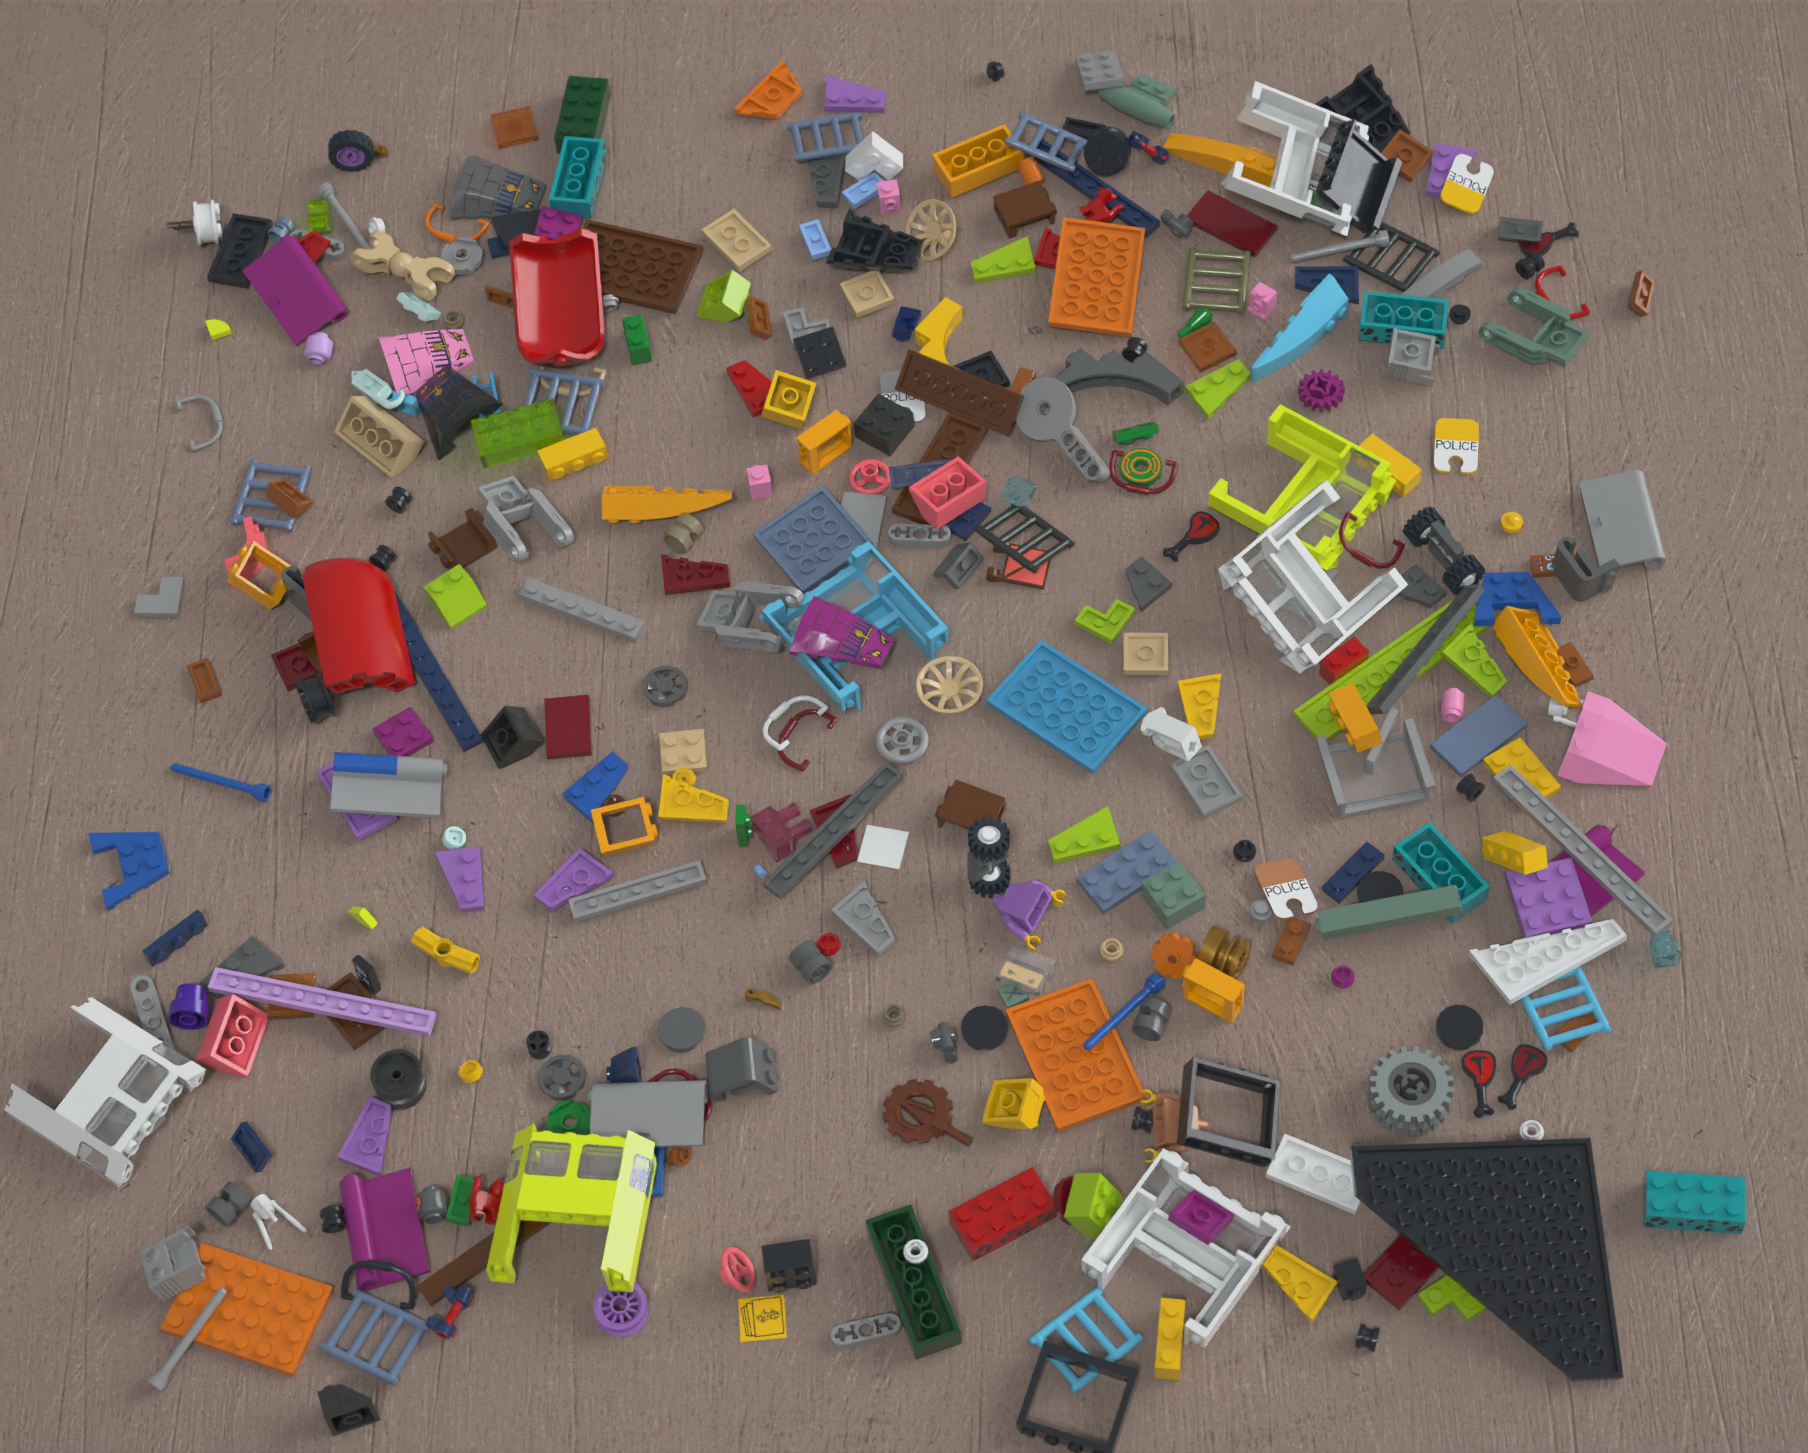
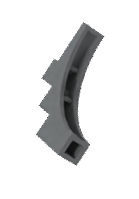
M1079 348L1075 353L1073 352L1066 358V370L1060 371L1055 378L1066 384L1071 393L1091 387H1126L1156 397L1166 405H1170L1183 394V380L1147 352L1141 357H1137L1131 364L1115 350L1111 351L1108 355H1104L1098 362L1082 348Z

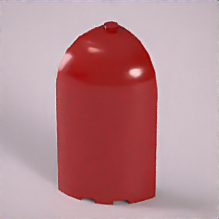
M583 228L568 234L558 235L559 239L547 240V236L521 233L509 241L515 335L518 351L525 361L542 366H568L583 362L597 355L603 346L604 318L597 233Z
M330 558L306 566L303 574L304 588L325 687L335 694H339L351 689L364 688L365 683H374L377 688H386L397 693L415 685L396 594L389 575L377 565L355 558Z

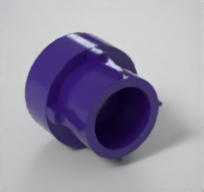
M192 983L180 984L176 989L175 999L169 1005V1023L183 1030L204 1028L208 1023L209 1016L206 988Z

